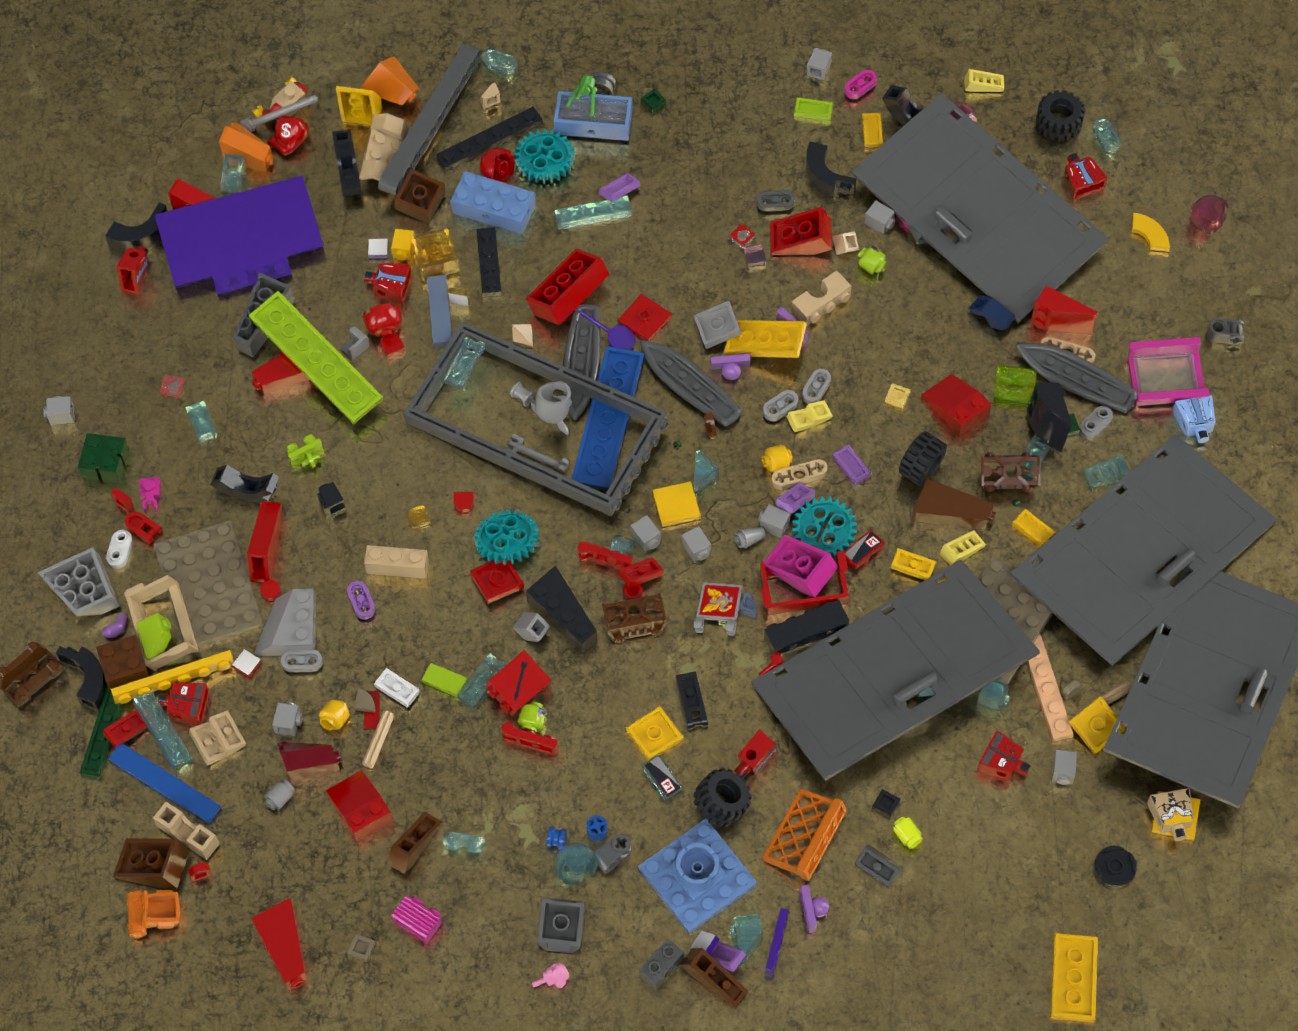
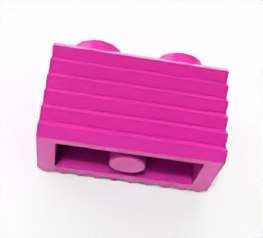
M406 895L391 914L392 921L428 944L442 924L441 914L434 908L430 907L428 910L422 906L423 902L417 897L413 896L410 898Z

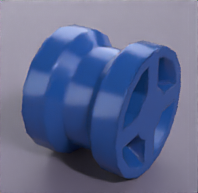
M599 815L589 818L586 824L587 835L594 841L603 840L608 833L607 821Z
M550 826L546 847L557 846L558 849L563 850L567 838V829L557 830L555 827Z

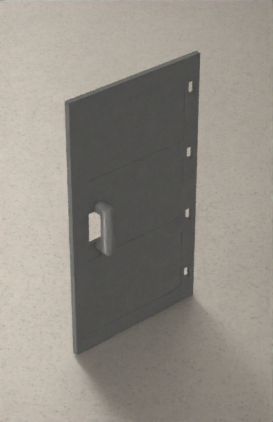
M942 93L851 171V174L885 205L894 210L904 222L919 233L923 239L980 290L1011 311L1016 316L1014 320L1017 323L1034 309L1035 301L1046 285L1054 290L1057 289L1109 241L1102 232ZM955 111L961 118L956 120L951 113ZM997 148L1003 155L999 157L993 150ZM1037 185L1045 190L1043 194L1035 189ZM1081 222L1088 228L1086 232L1078 226ZM939 223H945L960 237V241L956 245L936 228Z
M1174 434L1010 573V576L1113 666L1275 524L1277 519L1179 436ZM1164 452L1167 456L1160 460L1157 456ZM1122 486L1126 491L1119 495L1115 491ZM1081 522L1084 526L1080 530L1075 529L1074 526ZM1038 557L1042 562L1035 567L1031 562ZM1174 557L1176 558L1164 570L1157 574V572L1162 567H1164L1170 560H1172ZM1185 567L1192 571L1174 588L1169 585L1170 580Z
M959 560L751 681V683L826 781L1040 654V650L962 560ZM946 577L947 580L940 584L936 583L938 579ZM893 607L894 611L887 615L883 614L885 610ZM839 638L840 642L831 647L829 643ZM785 669L787 673L777 678L776 674ZM930 687L935 695L910 710L907 707L906 701Z
M1185 567L1178 584L1192 572L1187 567ZM1220 571L1159 625L1103 751L1239 809L1298 666V603ZM1164 627L1171 630L1168 636L1161 634ZM1142 675L1149 678L1147 684L1139 683ZM1245 680L1250 685L1242 704H1239L1235 701ZM1264 688L1268 691L1258 712L1253 709L1261 689ZM1121 724L1127 727L1125 734L1117 732Z

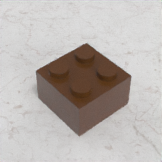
M410 169L394 199L395 209L430 224L446 193L445 183Z
M136 634L96 647L110 693L113 688L149 677Z

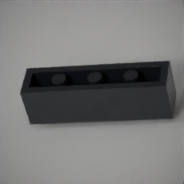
M839 600L835 602L829 601L820 608H812L797 617L791 616L782 623L769 625L764 629V639L772 655L777 652L784 655L829 637L848 626L849 618Z

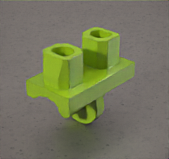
M310 434L303 439L305 446L299 448L296 443L287 446L292 468L300 464L302 467L309 464L313 469L316 467L314 461L320 459L319 455L324 453L320 438L316 439Z

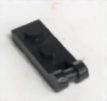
M696 671L676 675L687 729L692 730L697 726L707 727L708 720ZM699 713V718L692 719L691 714Z

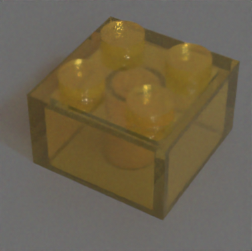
M449 229L411 237L422 281L427 280V277L459 272L458 260Z

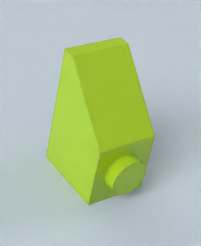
M156 613L136 622L146 658L150 660L163 654L172 637L170 633L171 624L168 618H164L159 613Z

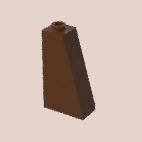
M927 479L913 509L911 520L922 523L986 530L988 523L992 524L995 519L996 512H993L995 504Z

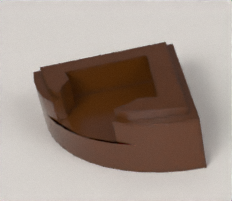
M712 412L705 413L704 424L708 437L710 439L717 438Z

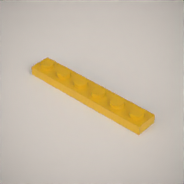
M228 650L113 688L111 692L115 704H125L133 698L139 696L146 697L151 692L157 690H167L175 683H188L193 678L206 677L218 670H227L234 663L232 653Z

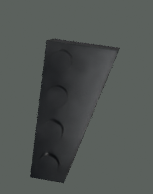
M556 565L526 590L527 602L582 654L598 641L597 630Z

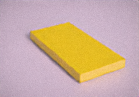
M737 320L742 334L727 340L724 350L725 355L749 353L750 357L799 358L807 324L805 321Z
M1054 934L1051 1019L1095 1022L1098 937Z

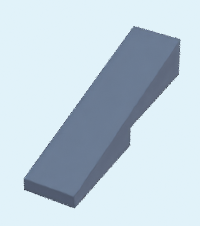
M446 275L427 277L433 345L434 348L446 347L452 338Z

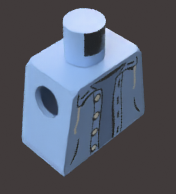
M1212 395L1175 401L1172 412L1184 435L1187 437L1196 435L1198 443L1207 442L1209 440L1208 433H1211L1215 426Z

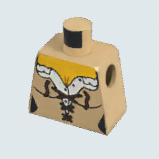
M1190 789L1150 795L1147 804L1160 832L1172 831L1175 841L1186 839L1185 829L1190 828L1193 822Z

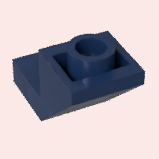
M980 295L968 308L972 314L984 316L991 328L1005 330L1016 318L1011 311L997 300Z

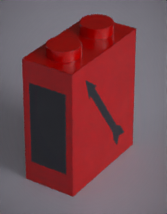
M523 650L488 680L485 687L487 688V693L501 703L500 707L507 714L510 713L513 717L521 710L523 705L528 704L552 680L529 654Z

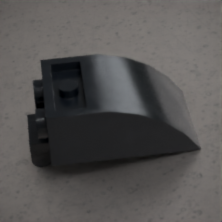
M1036 382L1026 410L1031 428L1044 443L1062 453L1072 425L1064 400L1066 391L1060 388L1059 383Z

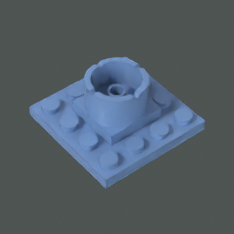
M707 819L698 823L638 866V870L688 934L757 886L756 880L713 826L708 823Z

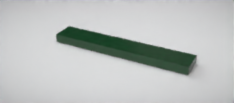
M108 685L79 772L81 776L101 779L112 745L103 734V730L120 719L124 704H115Z

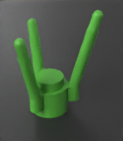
M585 75L581 78L580 83L577 84L575 91L566 104L567 108L574 99L579 100L582 94L589 95L591 93L590 115L591 117L594 116L597 88L594 87L595 79L593 77Z

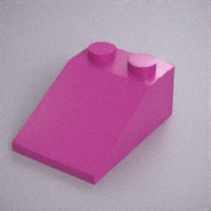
M787 535L782 537L763 562L766 570L798 591L811 597L818 595L838 568L830 553Z

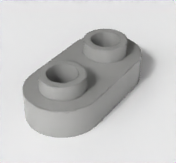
M815 370L803 388L802 398L807 404L819 402L831 383V375L827 370Z
M792 390L781 392L764 404V417L769 421H777L788 414V412L793 411L798 406V395Z
M1105 406L1097 407L1081 423V436L1088 440L1099 436L1112 422L1113 413L1111 409Z
M290 650L282 655L281 664L287 672H315L321 668L323 660L321 654L316 650ZM312 660L316 661L315 664H309ZM295 661V664L289 665V662Z

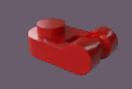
M132 512L125 518L127 529L141 538L146 544L150 545L154 540L153 537L162 531V527L142 513ZM146 526L150 528L147 533L143 531Z

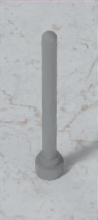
M316 95L310 96L256 119L245 118L241 120L240 125L248 131L254 132L258 125L316 103L318 97Z

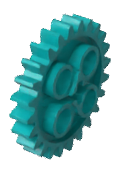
M537 129L535 135L529 132V138L523 136V141H518V146L515 147L516 153H514L515 166H517L518 172L522 171L523 177L528 175L529 181L535 178V183H538L539 180H542L543 184L546 183V180L553 183V178L560 181V175L566 177V171L571 172V166H574L575 159L574 147L571 145V141H567L566 135L561 137V132L555 135L553 129L550 133H547L546 129L543 130V133H540Z
M821 496L820 501H817L814 497L813 504L806 501L807 508L800 506L801 514L795 513V517L798 520H793V525L796 527L792 529V532L797 534L794 536L795 539L826 551L836 559V552H844L843 548L848 549L850 547L848 542H855L852 536L857 535V531L854 529L858 526L856 522H853L856 520V516L851 515V508L846 509V502L839 505V498L832 502L831 496H829L827 501L824 500L823 496ZM818 512H823L825 514V516L820 519L815 517V515ZM830 513H833L832 517L828 521ZM836 520L844 522L841 526L833 525ZM828 521V528H825L822 534L821 527L824 528ZM812 529L817 531V533L813 536H808L806 534L807 531ZM822 534L821 541L819 543H816V541L820 538ZM831 537L835 541L832 544H827L824 542L825 539Z
M501 509L498 515L492 512L493 517L485 516L486 522L480 521V527H476L474 542L478 553H481L482 558L487 557L488 562L495 559V564H498L500 561H503V565H506L507 561L514 564V559L521 562L522 556L528 558V552L534 553V547H538L537 541L540 540L536 521H532L531 515L526 517L525 512L519 515L517 509L514 513H511L510 509L507 510V513H503Z

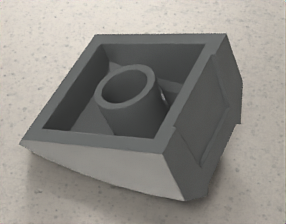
M542 898L537 944L546 951L573 953L580 949L586 902Z

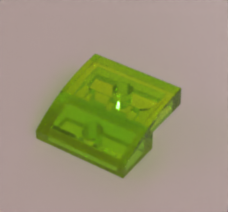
M997 364L993 402L1028 407L1035 387L1036 371L1030 368Z

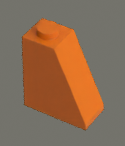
M393 56L381 61L360 89L374 91L382 99L405 105L407 103L411 104L418 95L416 93L420 88Z
M237 122L224 127L219 139L224 162L267 172L269 165L271 166L274 161V155H272L270 146Z

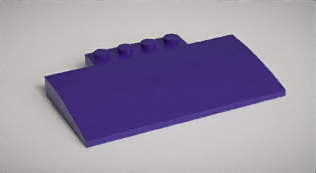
M303 175L155 215L175 288L213 279L217 294H226L255 286L258 281L259 272L275 280L292 276L287 258L324 249Z

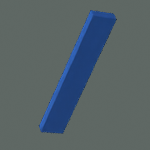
M125 744L118 746L108 758L111 763L207 824L211 823L221 809L219 804Z

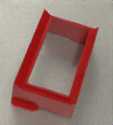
M843 551L836 552V559H834L838 566L836 572L841 594L772 603L767 578L777 576L766 570L764 563H760V575L763 585L761 592L764 606L767 608V614L775 615L812 608L817 609L829 601L835 602L839 600L841 605L848 604L849 593L844 573L848 570L845 553Z

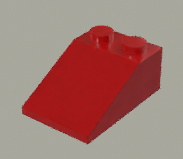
M821 206L770 222L771 254L815 255L832 250L831 217Z
M1046 285L1035 301L1031 323L1046 331L1091 335L1098 312Z
M950 374L921 394V397L959 437L990 414L991 403L977 389L953 374Z
M362 770L325 790L356 842L393 821L391 811Z

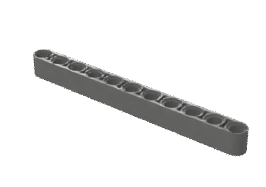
M466 44L461 46L381 176L378 185L379 190L393 195L398 194L410 169H415L478 65L482 55L481 49Z

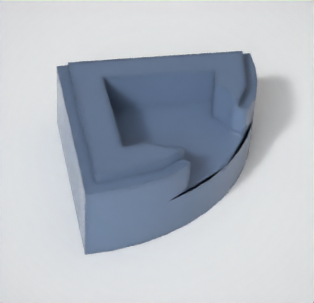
M745 591L740 601L739 612L756 619L757 604L753 596Z

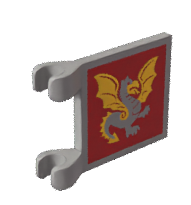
M703 582L697 615L693 624L695 632L703 633L705 620L727 621L725 627L727 635H735L743 585Z

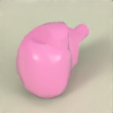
M555 963L542 972L543 978L532 982V985L536 987L547 982L548 986L554 984L558 988H562L566 985L569 972L564 964Z

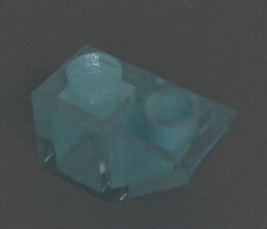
M759 913L734 917L733 925H730L732 938L736 937L737 945H734V947L746 954L740 962L741 965L748 961L762 942L763 932Z

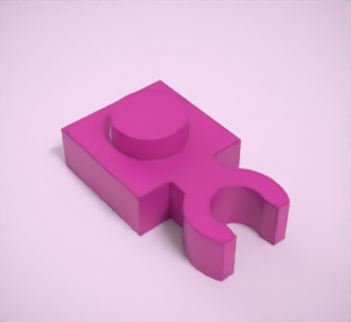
M160 477L140 479V499L144 500L142 502L144 512H147V506L153 504L154 510L158 511L159 506L156 499L161 498Z

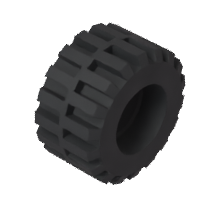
M1056 90L1054 93H1047V96H1043L1038 105L1036 126L1039 127L1038 131L1044 133V137H1050V140L1058 139V142H1062L1063 139L1068 141L1070 137H1076L1077 133L1081 131L1084 120V104L1078 96L1074 97L1072 92L1066 93L1065 90H1062V92ZM1053 114H1064L1067 118H1058Z
M924 431L915 438L900 462L899 473L919 486L925 484L926 480L930 479L940 466L946 454L947 444Z
M725 768L713 770L695 789L693 797L696 798L694 805L698 807L696 809L697 812L702 814L701 817L704 820H709L708 823L711 825L716 823L718 827L722 825L727 827L730 824H734L751 805L752 794L749 793L750 787L745 784L747 781L741 779L740 774H734L733 770L730 769L727 771ZM717 792L724 795L728 800V803L721 800L717 795Z

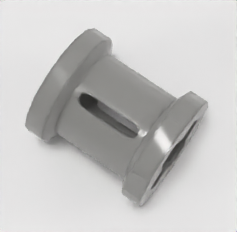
M520 381L510 391V396L519 399L524 406H528L536 395L534 391L526 389Z

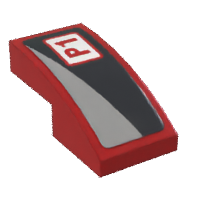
M870 530L844 551L847 563L852 568L857 569L868 562L871 555L881 550L885 542Z

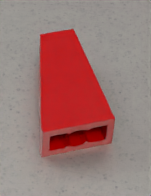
M178 178L168 192L173 210L216 199Z
M284 353L279 354L251 372L253 386L257 391L260 389L264 395L311 381Z
M261 501L247 552L250 581L265 582L271 580L283 518L281 503Z
M288 898L252 917L251 920L286 987L290 989L300 987L307 980L295 910L292 901Z

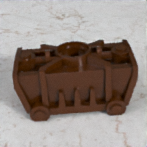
M987 452L985 456H981V487L985 491L1022 489L1024 492H1030L1032 489L1041 486L1039 455H1032L1030 452H1024L1022 455H995L993 452ZM1037 461V465L1032 466L1030 469L1020 466L1023 462ZM984 462H997L1001 466H997L996 469H991V467L985 466ZM1009 465L1016 468V474L1013 477H1009L1005 472L1006 467ZM993 473H996L997 476H1002L997 481H984V477H988ZM1025 473H1030L1032 476H1036L1038 481H1026L1021 476H1025Z
M661 593L602 604L607 632L612 640H615V643H622L625 639L650 634L652 636H659L667 623ZM640 611V613L637 616H631L629 614L631 612ZM649 611H654L655 613H662L663 616L651 618L648 614ZM617 617H620L621 620L624 619L621 624L609 626V623L613 622Z
M33 641L28 644L27 650L8 666L0 668V689L20 708L27 699L30 700L34 693L51 679H55L56 675L66 668L45 646ZM48 654L49 657L46 659V664L43 667L41 665L38 666V661ZM36 674L33 678L27 681L29 675ZM13 682H19L17 689L5 690Z

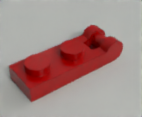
M584 541L578 544V557L582 561L590 559L603 566H613L617 570L634 564L633 556Z
M510 722L502 725V735L505 741L557 755L559 746L558 740L550 735L541 736L529 729L520 730L514 728Z

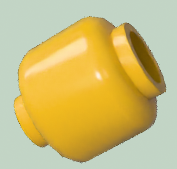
M784 445L768 447L764 451V456H762V464L770 472L789 467L793 460L790 449Z
M341 700L328 701L319 713L320 724L327 730H339L350 716L346 703Z

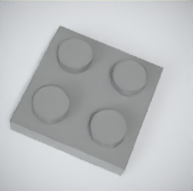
M730 301L693 315L706 349L742 334Z

